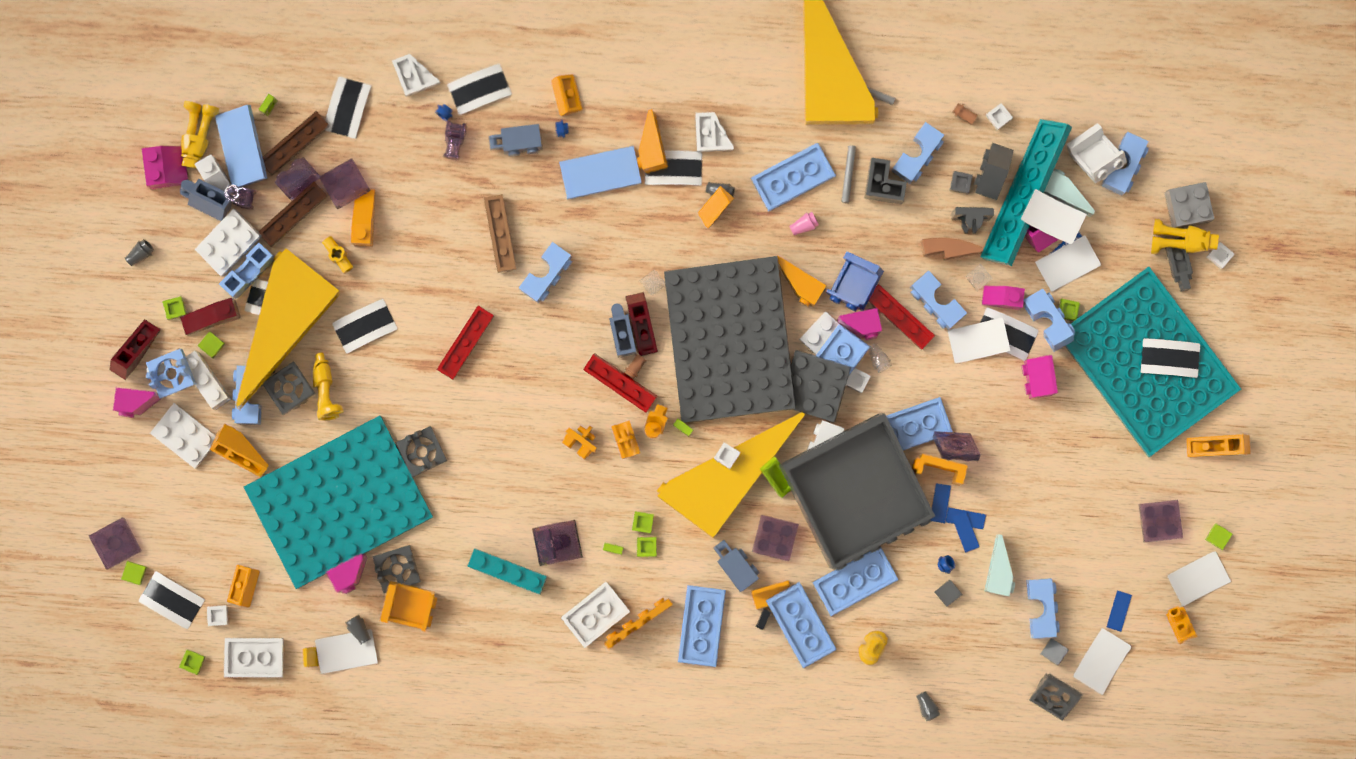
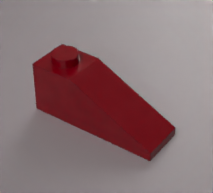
M644 292L625 296L639 355L644 356L658 352Z
M233 298L212 303L180 317L185 335L241 318L236 300Z
M144 319L111 358L109 370L126 380L159 334L160 328Z

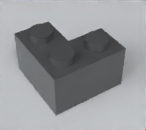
M992 143L990 149L985 150L980 167L982 173L981 175L977 174L974 185L977 186L976 194L994 200L998 199L1010 169L1013 149Z
M871 158L864 199L896 204L904 202L907 182L888 179L891 160Z

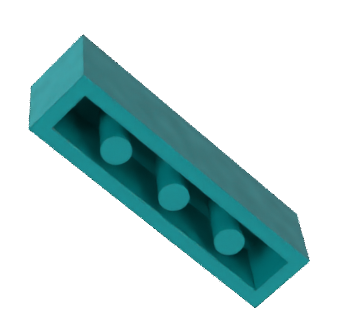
M475 548L467 567L541 595L548 577Z

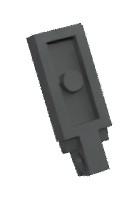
M1184 237L1174 238L1177 240H1185ZM1166 247L1174 282H1178L1180 292L1191 289L1189 280L1192 279L1193 271L1189 254L1186 253L1185 249Z

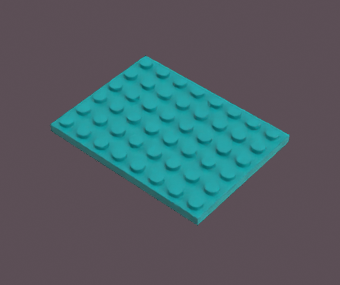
M1149 266L1071 323L1075 331L1074 341L1065 347L1148 458L1241 390ZM1143 339L1199 343L1198 377L1141 373Z
M381 415L244 486L295 589L327 574L326 572L360 554H365L433 518Z

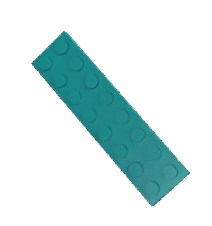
M1039 120L981 253V258L1008 266L1013 265L1030 226L1022 221L1021 217L1035 189L1044 193L1072 126L1066 123Z

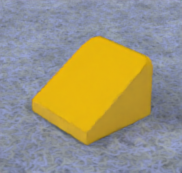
M316 647L303 648L304 667L319 666Z

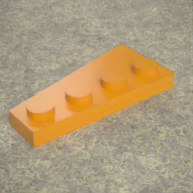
M661 598L654 603V609L651 611L646 609L638 614L639 619L634 623L630 620L622 625L623 630L618 634L616 631L606 637L608 641L604 643L609 650L673 604L669 598L667 600Z

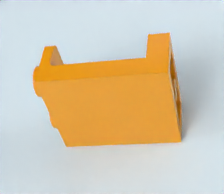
M921 454L914 459L912 469L915 470V475L922 474L924 465L953 472L951 484L960 486L964 483L968 465Z
M390 581L380 621L407 625L422 629L425 632L426 627H431L433 616H430L431 608L435 609L438 599L434 597L435 591Z

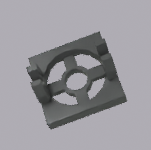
M956 207L951 213V220H962L961 227L964 233L967 234L968 230L972 228L973 234H976L983 221H990L994 216V209Z
M294 361L263 383L264 388L282 415H285L292 409L299 408L301 404H305L310 397L316 394ZM293 374L298 378L292 382L287 381L284 376ZM277 381H280V390L275 393V383ZM285 383H291L294 387L293 391L289 394L283 391ZM302 383L303 392L301 397L298 398L295 393L296 387ZM283 395L290 396L293 402L285 403L279 398Z
M431 426L416 431L412 435H407L404 439L396 442L412 477L447 461ZM419 437L427 438L433 443L428 446L421 444ZM413 440L416 447L414 452L408 455V446ZM421 446L427 449L425 457H419L416 453L417 449ZM436 449L435 458L430 462L428 459L429 453ZM415 458L422 459L424 465L417 466L411 460Z
M410 545L372 556L375 572L378 575L377 579L381 583L383 593H387L389 581L384 576L390 574L395 576L397 582L401 584L413 585L421 582ZM396 555L404 556L408 563L402 564L398 562ZM390 557L392 564L389 569L382 571L385 560ZM397 563L403 569L399 575H395L392 572V566ZM410 568V576L404 581L402 575L406 569Z
M1046 673L1040 680L1035 692L1031 695L1030 701L1063 721L1083 694L1050 673ZM1055 686L1058 688V691L1050 692L1046 687ZM1064 692L1070 697L1068 702L1063 700L1062 695ZM1042 694L1047 697L1048 702L1044 700ZM1050 696H1058L1060 701L1055 702L1051 700Z

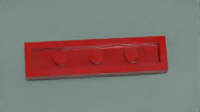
M878 284L868 302L877 308L882 315L918 348L923 350L935 335L881 285Z
M478 305L436 370L454 380L494 318V315Z
M596 353L591 356L583 369L645 413H647L657 398V395Z

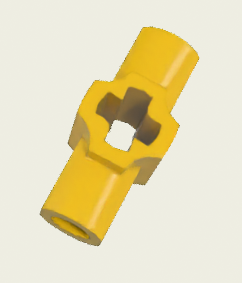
M332 236L322 241V244L329 252L328 257L333 263H337L344 274L353 269V265L346 257L347 252L342 246H338ZM336 251H338L339 253L342 252L340 254L341 257L339 259L337 257H334L336 256L334 254Z

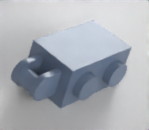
M539 124L502 128L501 134L489 136L490 150L503 149L504 154H508V156H518L520 152H527V154L538 153V150H542ZM497 139H502L503 144L497 145Z
M198 179L196 183L190 180H183L181 182L180 194L189 199V206L219 221L225 218L231 209L233 195L201 179Z
M616 303L611 307L613 318H609L617 356L620 358L637 354L628 314L624 315L623 307Z
M725 540L713 547L721 558L717 562L740 593L759 579L757 576L759 571L753 564L749 566L746 562L748 557L742 549L737 550L735 548L731 550ZM727 548L729 553L723 557L720 552Z

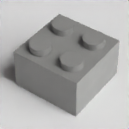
M1206 182L1173 188L1165 192L1172 227L1185 228L1210 223L1214 220Z

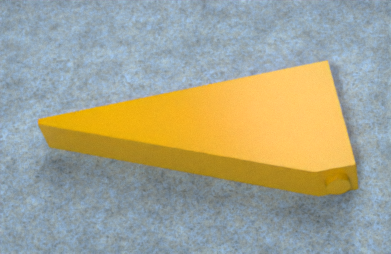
M803 0L805 124H873L875 118H878V107H875V102L824 1Z
M286 248L283 252L279 251L273 259L274 262L236 401L238 410L243 408L340 296L337 288Z
M801 412L733 447L740 454L730 469L712 458L669 480L667 484L663 482L657 490L659 493L657 497L713 538L762 473L760 468L774 457L805 414Z

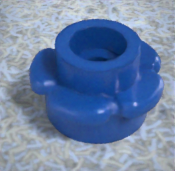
M445 104L442 106L438 105L435 113L441 119L448 121L449 118L453 117L450 107Z
M563 120L555 122L557 137L565 138V134H569L568 124L564 123Z
M949 555L939 557V570L946 574L951 573L955 568L953 558Z

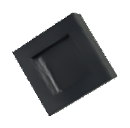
M763 609L755 627L763 630L771 612Z

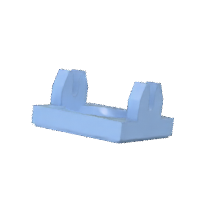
M182 348L146 362L149 370L146 378L152 381L149 383V386L156 389L160 399L196 385ZM170 359L177 360L176 365L178 368L172 366ZM164 361L166 369L163 374L158 376V367ZM170 368L176 370L177 375L174 379H170L167 376V371ZM181 374L184 379L179 385L178 378ZM167 379L172 382L174 388L165 387L160 381Z

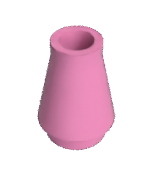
M813 212L805 213L790 225V229L795 236L816 229L815 227L819 226V223Z

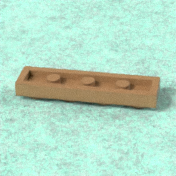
M503 194L485 197L484 203L497 272L517 270Z

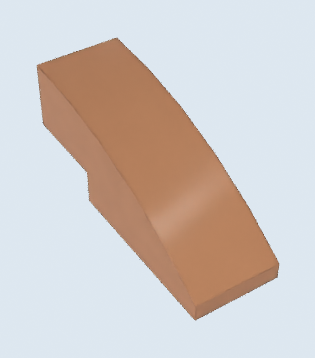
M928 238L921 240L923 257L942 253L943 260H949L983 252V247L960 239Z

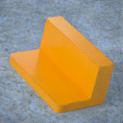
M789 580L752 590L751 593L756 609L767 607V599L789 588Z

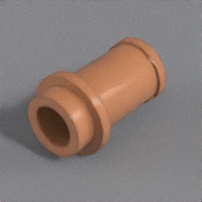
M958 103L952 111L955 117L959 116L970 125L973 124L978 116L964 107L963 103Z
M636 354L628 368L625 367L626 371L624 373L632 379L637 378V373L646 363V360Z

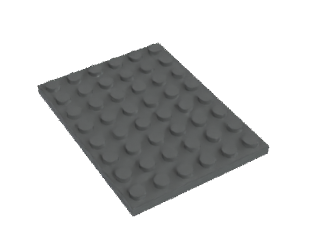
M778 256L664 271L681 421L688 423L796 409Z

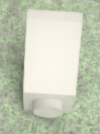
M210 154L195 163L205 182L227 193L234 191L214 156Z

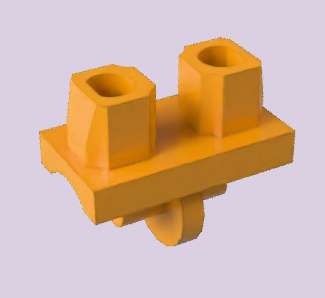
M657 404L654 412L650 410L644 430L649 438H657L660 434H663L668 417H665L668 408Z
M630 420L611 426L622 459L640 454Z
M580 425L577 430L583 434L582 436L571 428L566 430L567 434L562 443L570 449L576 441L581 443L582 446L577 454L583 459H586L592 452L595 453L597 450L594 445L586 440V437L591 441L595 439L596 436L590 433L593 427L589 426L585 429Z
M1176 606L1168 611L1166 616L1179 644L1184 643L1190 638L1197 637L1184 607L1179 608V606Z

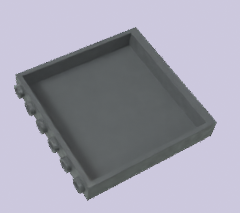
M878 413L779 464L831 569L841 570L847 566V562L851 560L855 562L862 559L864 553L868 551L873 553L881 548L880 545L885 542L890 544L898 539L897 536L910 534L914 531V527L918 525L925 526L931 522V518L935 517L885 413Z

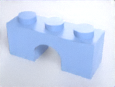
M925 122L913 139L921 147V155L913 158L903 153L893 167L892 172L909 184L912 180L917 181L923 173L920 171L922 166H928L933 159L931 154L934 149L938 151L944 143L941 140L944 134Z
M1127 132L1118 148L1119 151L1123 150L1125 153L1127 167L1115 170L1109 174L1101 186L1121 196L1125 192H1129L1133 185L1131 179L1133 175L1138 174L1141 167L1139 161L1141 157L1145 158L1149 150L1146 147L1149 141Z
M554 242L550 244L541 257L542 260L549 264V273L542 278L535 277L529 273L519 286L520 291L537 303L547 298L550 293L548 289L551 285L555 286L561 278L559 274L563 269L566 271L572 263L570 260L572 258L571 255Z
M260 243L246 255V260L238 269L232 270L219 283L236 300L274 261V256Z
M928 270L910 287L912 290L910 293L916 300L920 299L925 304L923 307L930 315L933 313L938 318L936 322L941 328L944 329L946 327L949 330L967 312L955 299L947 305H941L936 302L934 293L942 284Z
M1041 289L1023 300V307L1033 322L1043 317L1052 321V325L1044 330V338L1053 352L1074 341L1075 331L1070 323L1067 324L1063 319L1065 316L1062 310L1056 308L1053 304L1054 299L1052 295Z
M237 365V370L233 372L236 389H233L235 408L232 409V420H235L236 424L261 425V405L247 402L241 410H238L236 407L246 367Z
M1052 579L1026 580L1028 599H1037L1044 606V612L1040 617L1029 619L1031 638L1057 637L1059 622L1055 620V613H1058L1057 602H1054L1053 595L1056 594V583L1052 582Z

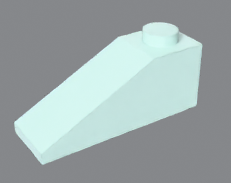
M1053 170L1044 194L1091 217L1095 210L1072 181L1064 176L1065 173L1063 171Z
M998 534L994 542L984 591L1009 596L1010 593L1014 592L1015 582H1013V574L1003 536Z

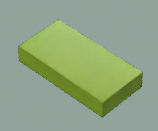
M773 457L760 468V471L778 496L783 498L791 489L779 467L780 462L777 458Z

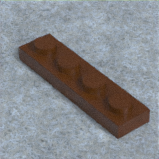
M317 111L263 156L265 168L271 175L275 174L329 127V124Z
M313 181L258 232L262 235L261 237L272 247L320 204L327 195Z

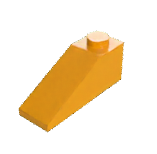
M652 109L648 110L639 147L640 157L637 158L639 168H642L646 173L668 168L657 116Z
M356 189L351 228V244L353 246L373 247L374 189Z
M778 256L779 268L796 296L800 298L799 302L806 307L810 305L814 307L826 285Z
M225 423L217 432L209 449L259 477L262 476L269 466L241 432Z
M1250 435L1186 438L1187 457L1251 454Z

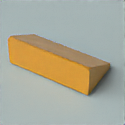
M573 74L557 76L551 80L560 116L583 110Z
M722 186L716 190L698 212L707 228L716 222L735 199Z
M237 564L227 602L249 608L260 571Z

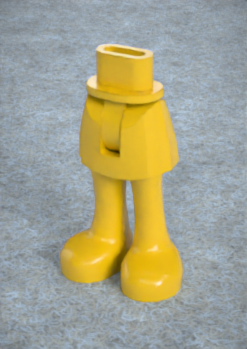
M184 101L183 106L189 112L190 119L186 134L181 139L182 166L197 169L195 163L201 160L209 143L206 140L210 121L219 113V108L211 105H203L202 108L201 104ZM202 111V122L198 135H196L197 123Z
M1155 219L1153 235H1173L1184 237L1185 240L1153 236L1151 254L1156 255L1162 248L1166 247L1185 249L1186 253L1202 252L1205 249L1206 251L1208 249L1217 250L1219 235L1210 234V231L1194 226H1189L1188 229L1169 227L1163 224L1161 219Z
M323 352L315 355L313 388L317 387L318 420L328 421L339 418V414L343 413L344 410L341 405L333 404L330 400L329 389L333 383L332 374L328 365L329 362L325 360Z
M872 631L865 635L866 645L861 644L859 646L860 659L867 665L877 663L879 656L887 645V636L881 631Z

